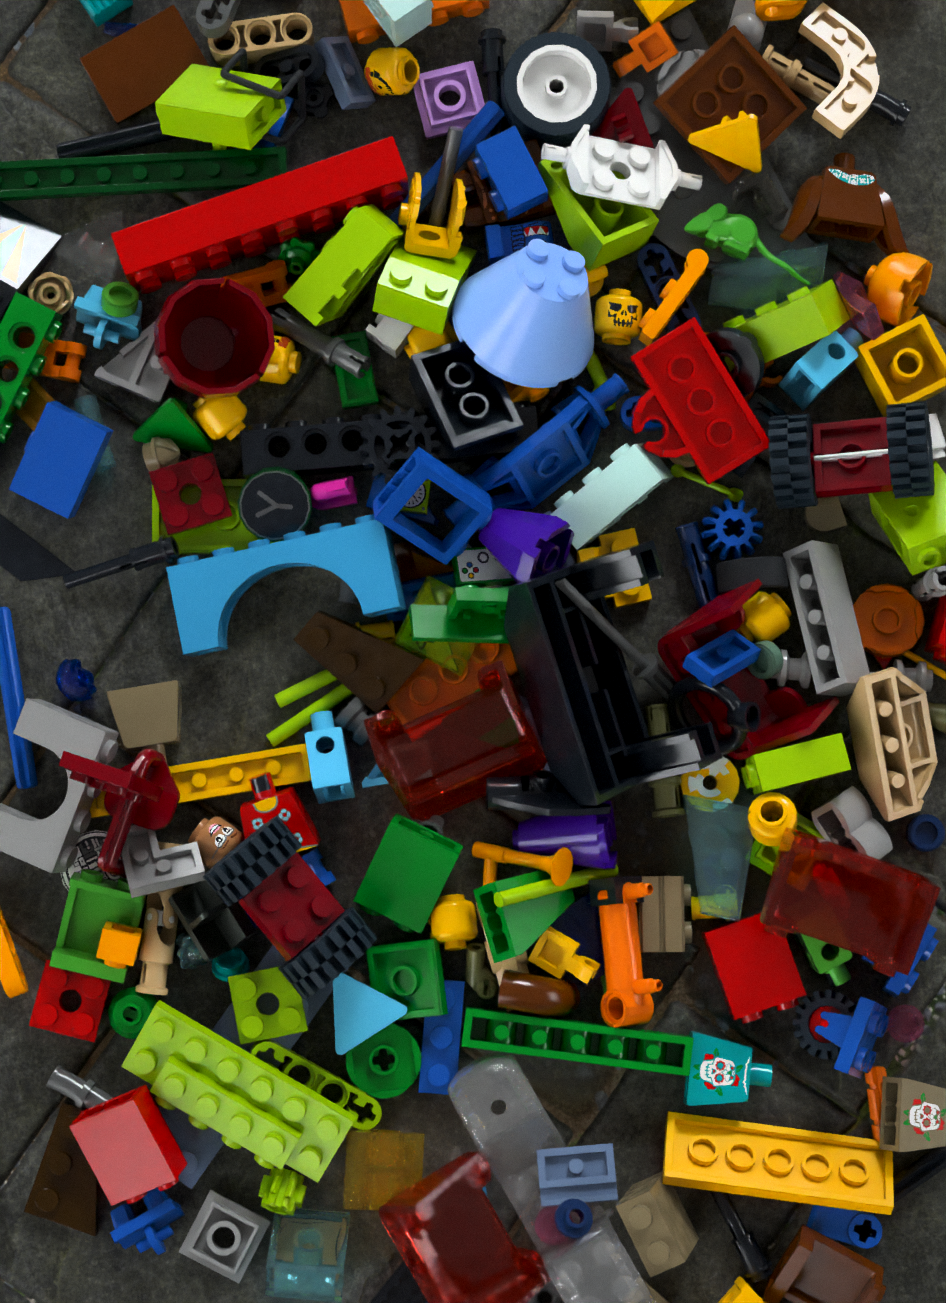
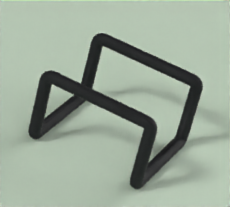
M240 48L220 71L222 78L275 99L285 98L298 82V119L282 138L266 133L261 138L276 145H285L301 127L306 118L305 73L302 70H298L280 92L229 73L239 60L241 72L248 73L247 51L244 48Z

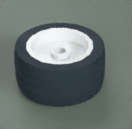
M551 32L532 37L515 50L505 67L501 85V103L505 117L511 127L516 126L521 138L525 142L537 139L540 149H542L544 143L564 148L570 147L584 124L590 125L589 135H592L603 122L609 107L611 79L605 60L591 43L589 44L585 39L574 34ZM557 89V90H560L561 92H559V93H554V92H552L551 90Z

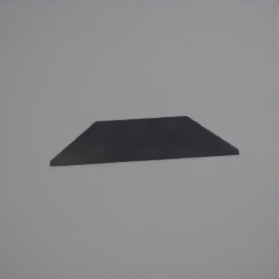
M0 514V565L20 581L59 577L75 572Z

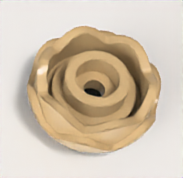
M45 272L37 277L28 287V297L61 315L65 314L72 306L74 292L70 281L65 276L53 272ZM50 293L55 294L54 298L49 299L48 295Z

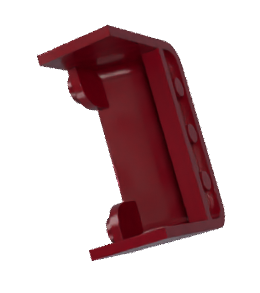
M759 578L716 597L670 629L659 640L657 645L658 653L677 682L688 676H694L682 667L686 655L732 629L737 630L744 623L745 611L742 605L763 585ZM746 667L721 683L729 687L741 702L757 703L761 712V721L755 732H748L742 746L727 755L734 759L742 760L813 734L840 702L835 696L808 707L802 696L794 689L780 687L771 691L763 679L756 678ZM700 690L691 691L686 694L704 723H712L717 740L726 739L732 734L733 728L727 723L728 708L721 700L708 692Z

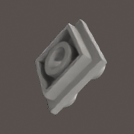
M210 1190L179 1253L239 1284L271 1220ZM220 1227L230 1228L235 1235L234 1244L230 1247L219 1246L214 1240L216 1229Z

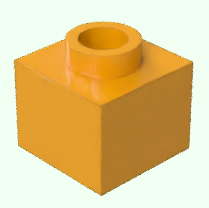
M106 921L102 929L96 958L103 959L105 965L113 968L124 969L126 965L134 966L144 929Z

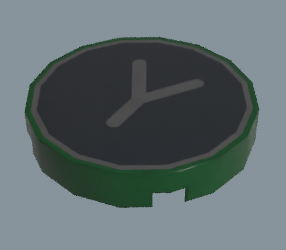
M281 467L263 468L251 475L241 488L238 498L239 517L246 529L257 538L269 539L270 542L284 541L283 535L302 531L308 523L312 511L310 490L300 476L292 470Z

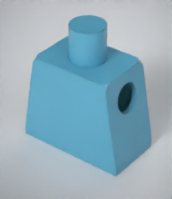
M847 328L841 335L835 330L829 336L821 339L803 355L778 385L804 411L841 377L859 357L856 349L863 344L861 335L853 328Z
M332 711L313 713L310 715L313 731L307 732L304 735L312 786L317 801L321 804L354 798L353 780L342 727L334 726ZM326 749H333L329 753H322Z

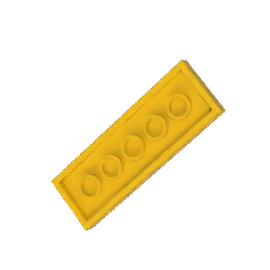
M668 1111L665 1123L662 1184L891 1215L894 1208L893 1151L879 1149L880 1141L875 1139Z

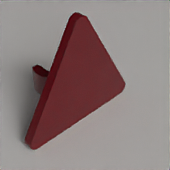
M627 87L607 110L606 116L599 128L590 136L655 149L635 94L631 88Z

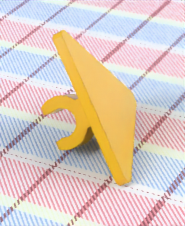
M742 110L739 112L737 119L731 120L727 115L723 117L720 124L689 135L688 142L754 173L761 172L762 159L758 117L756 115H747Z

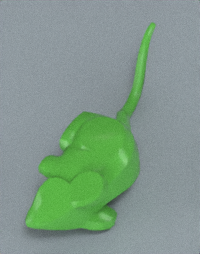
M714 204L706 212L690 220L684 227L687 233L700 238H706L705 247L710 249H716L717 246L721 247L723 254L745 261L756 247L766 259L785 269L803 284L811 285L809 281L802 278L790 265L778 259L767 250L758 237L757 227L752 219L742 214L728 213V209L724 204Z

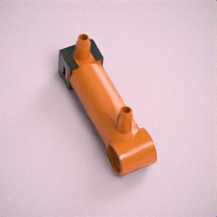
M642 876L589 880L591 907L599 906L607 990L601 1000L600 1010L602 1018L607 1025L614 1028L644 1025L652 1019L654 1013V1003L651 994L661 991L663 987L659 979H644L636 903L644 902V897L653 893V886L650 883H643Z

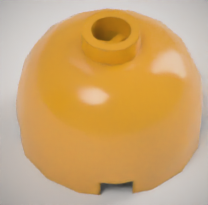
M902 252L893 253L885 257L878 266L872 265L865 276L864 285L868 286L866 297L874 315L885 323L896 327L910 321L919 308L913 306L919 294L925 296L932 276V263L921 256Z

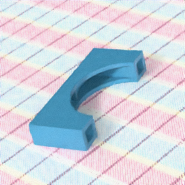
M374 514L356 518V524L342 527L341 523L322 525L319 527V533L306 535L305 531L287 533L283 535L284 541L270 543L269 539L252 541L247 543L248 549L234 551V547L217 549L212 551L213 557L199 560L198 555L178 558L177 565L166 567L183 655L196 657L227 650L228 624L239 599L260 579L286 568L316 567L333 572L349 585L359 600L363 615L370 618L407 610L390 528L374 518Z

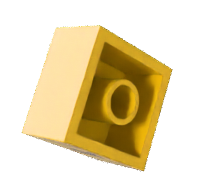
M924 314L858 346L856 349L859 357L854 362L883 417H887V405L925 401L946 390V354Z

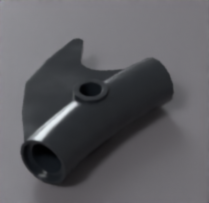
M540 770L527 776L486 777L487 811L516 809L546 816H582L611 813L610 804L579 805L551 771Z

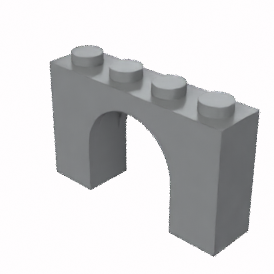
M26 698L13 732L15 735L50 749L60 759L63 751L107 765V763L114 759L118 750V742H116L119 735L118 731L42 699ZM66 769L68 776L67 794L62 805L51 816L45 819H38L0 803V851L49 873L66 872L67 868L73 865L77 857V841L80 834L87 829L90 823L91 813L89 810L94 798H97L101 791L70 779L72 771Z

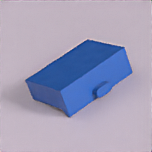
M58 401L47 402L35 431H32L24 447V456L9 490L67 519L75 517L114 430L64 406Z

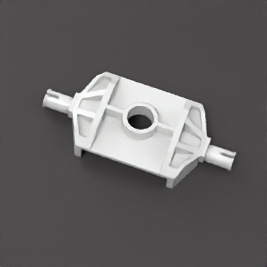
M584 124L570 147L564 148L544 143L542 146L541 159L561 162L562 169L567 171L571 189L581 195L660 210L671 191H676L678 186L699 191L702 185V175L681 172L678 169V165L664 140H659L655 149L624 142L620 143L615 140L590 136V125ZM612 171L620 172L625 179L616 178Z

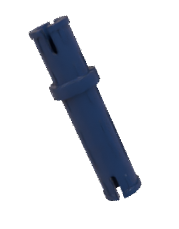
M696 521L678 526L675 530L685 558L682 560L683 568H688L699 609L708 604L702 581L705 582L710 602L718 597L719 593L709 564L712 558L710 552L706 553L698 522ZM691 544L694 545L697 559L702 572L701 575L699 574Z

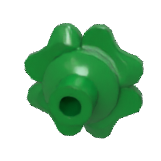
M293 237L290 242L284 241L281 243V253L278 256V260L285 261L288 273L302 275L321 252L315 249L313 241Z

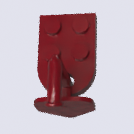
M144 749L136 756L134 762L118 769L63 751L58 766L72 771L70 779L106 792L104 806L113 819L97 860L98 868L110 874L127 878L120 855L131 825L134 824L153 831L164 829L172 821L180 800L179 789L163 754L154 749Z

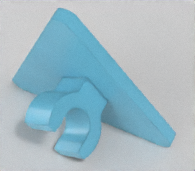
M341 972L333 980L336 1053L338 1055L345 1054L404 1016L408 1011L407 1006Z

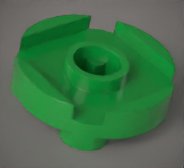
M391 1023L346 1053L347 1072L352 1082L366 1094L382 1099L396 1097L405 1092L414 1083L420 1071L421 1050L419 1044L408 1029L396 1023ZM380 1049H386L388 1055H394L395 1062L389 1063V1070L383 1071L379 1064L373 1063V1057L379 1056Z

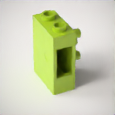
M191 64L157 99L155 105L162 134L212 143L213 150H226L227 146L251 150L285 113L284 98H272L222 78L220 75L222 68ZM233 70L229 72L280 92L282 90L280 78Z
M936 460L933 461L934 495L895 499L893 491L868 493L873 516L912 576L946 564V474Z

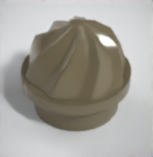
M153 437L151 442L143 444L142 447L144 462L149 471L178 463L180 449L170 438Z

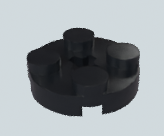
M731 327L718 328L706 335L721 361L725 357L733 361L735 368L732 369L730 376L743 397L745 398L757 389L762 382L765 363L756 337L749 332H742Z

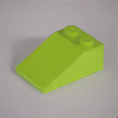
M547 159L539 162L538 168L548 189L567 241L574 251L579 252L584 257L585 266L589 271L646 246L659 222V219L650 208L578 194L571 189L567 171L562 169L561 162ZM612 171L616 178L625 179L620 172Z
M403 236L390 254L377 282L372 311L443 335L452 313L454 300L467 278L477 250L461 245L458 254L452 259L414 254L405 251Z

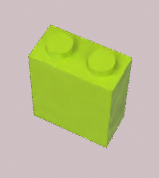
M842 733L752 755L745 759V767H741L746 789L752 788L754 795L851 770Z

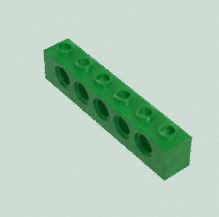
M18 292L15 293L0 323V399L2 402L0 410V442L6 443L13 431L14 423L11 420L16 410H22L29 399L31 391L27 388L33 375L38 377L46 364L47 357L44 356V353L49 343L54 344L63 329V323L60 322L63 315ZM26 329H32L35 335L34 343L28 348H22L19 344V335ZM15 362L18 367V375L13 381L6 382L2 375L3 368L6 364Z
M466 1006L461 1046L689 1076L694 1038L682 1034L628 1027L614 1028L605 1024Z

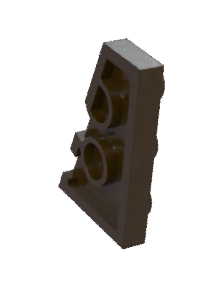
M321 610L315 613L293 639L376 714L383 709L427 658L419 653H412L396 646V643L385 638L381 639L362 631L360 627Z
M64 1101L60 1107L24 1212L96 1237L98 1235V1180L69 1127L86 1108L80 1109L74 1106V1104Z

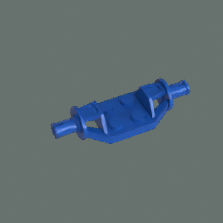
M614 373L611 378L592 393L577 385L573 388L574 394L550 409L554 416L553 419L543 424L539 430L520 445L513 448L501 460L492 455L472 475L466 473L463 477L485 492L502 484L507 485L511 492L490 496L492 510L497 508L512 510L533 509L590 464L601 428L605 429L610 425L604 410L623 395L629 393L627 385L619 375ZM588 413L590 417L579 436L576 429ZM457 499L442 511L455 527L471 507Z

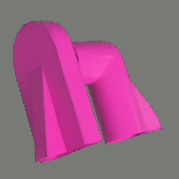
M353 476L319 482L309 489L312 507L318 510H329L358 504L356 497L358 495L357 488L354 485Z

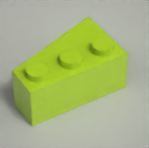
M374 204L360 208L356 206L346 215L343 220L344 226L326 242L322 252L283 296L289 304L315 327L344 315L405 234V231Z
M832 279L811 289H808L807 286L801 287L787 294L788 300L776 304L775 300L754 309L756 315L746 320L742 314L722 325L723 327L736 328L742 332L753 334L762 351L764 363H767L829 336L850 319ZM725 357L724 360L731 373L735 365L730 358Z

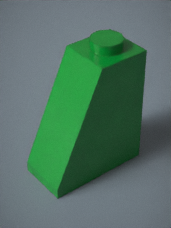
M539 870L495 881L474 889L473 892L494 963L522 955L575 901L572 888L504 907H497L495 905L494 894L496 892L551 878L550 874Z

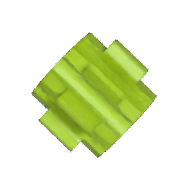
M280 1168L271 1169L270 1175L263 1176L258 1196L262 1198L261 1206L270 1212L280 1215H294L296 1207H302L307 1186L302 1185L304 1176L282 1168V1170Z

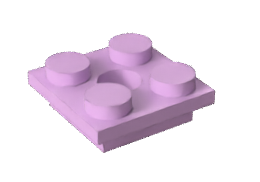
M474 61L420 73L419 79L413 87L426 140L447 135L449 126L460 127L464 130L485 105ZM446 91H454L460 96V100L456 105L446 106L439 99L441 94Z

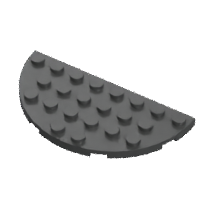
M689 8L662 24L679 52L683 50L684 52L694 51V49L706 51L709 48ZM664 63L648 73L640 64L621 77L613 103L625 88H631L635 94L654 147L656 148L659 140L666 141L678 165V169L681 172L702 175L703 179L699 191L678 186L676 191H671L660 210L651 209L659 219L651 236L669 249L672 255L684 262L691 250H704L709 257L705 271L709 273L745 280L775 276L780 278L791 275L782 267L766 259L756 247L746 260L743 261L723 254L721 247L717 246L716 249L705 247L706 238L694 236L684 230L686 224L694 217L706 212L714 204L721 203L727 207L728 213L742 214L752 219L757 227L758 237L767 250L778 259L790 265L797 273L820 265L821 260L805 231L792 243L779 238L787 225L792 204L764 151L761 153V172L754 173L744 169L730 184L725 185L653 104L658 98L657 79Z

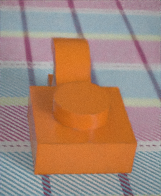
M658 20L629 39L628 43L633 51L613 62L612 66L619 78L640 64L648 73L676 55L679 51Z

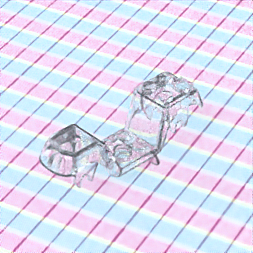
M491 1052L479 1057L458 1071L448 1086L450 1100L538 1249L534 1257L536 1260L542 1258L546 1271L564 1303H656L608 1219L609 1216L614 1214L612 1208L604 1211L600 1203H588L587 1205L593 1216L592 1227L587 1234L576 1239L565 1237L558 1231L554 1221V1214L558 1206L541 1208L536 1150L567 1146L515 1057L507 1052ZM496 1100H502L506 1104V1110L501 1115H496L492 1112L491 1106ZM571 1211L569 1214L570 1220L574 1224H579V1215Z

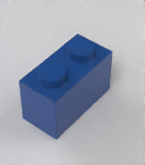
M516 126L475 145L476 158L472 159L475 171L481 180L487 178L492 188L488 192L490 200L497 212L503 210L507 220L547 201L548 189Z

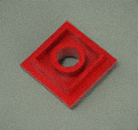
M46 959L29 1026L95 1043L111 981L49 966L50 960ZM68 990L77 991L82 999L81 1006L74 1012L68 1011L62 1004V997Z

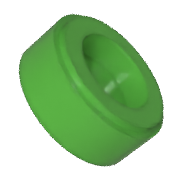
M125 282L109 283L102 290L101 307L107 314L114 317L131 316L138 308V291L135 287Z

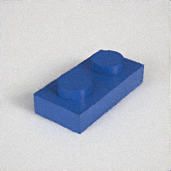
M732 629L686 655L682 667L699 681L712 688L756 662L761 649Z

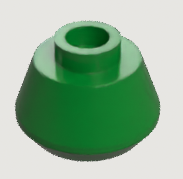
M136 987L124 989L115 995L108 1010V1017L112 1028L119 1035L128 1039H137L157 1003L156 998L152 994L135 992ZM127 1017L133 1019V1021H128Z

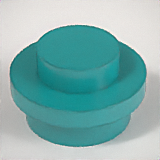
M235 948L212 961L214 976L225 982H228V977L248 973L250 969L249 959L239 948Z

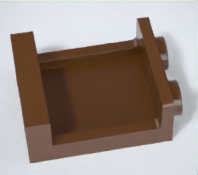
M802 1224L774 1267L773 1273L767 1278L763 1301L767 1303H780L784 1297L793 1303H880L886 1290V1286L882 1284L884 1268Z

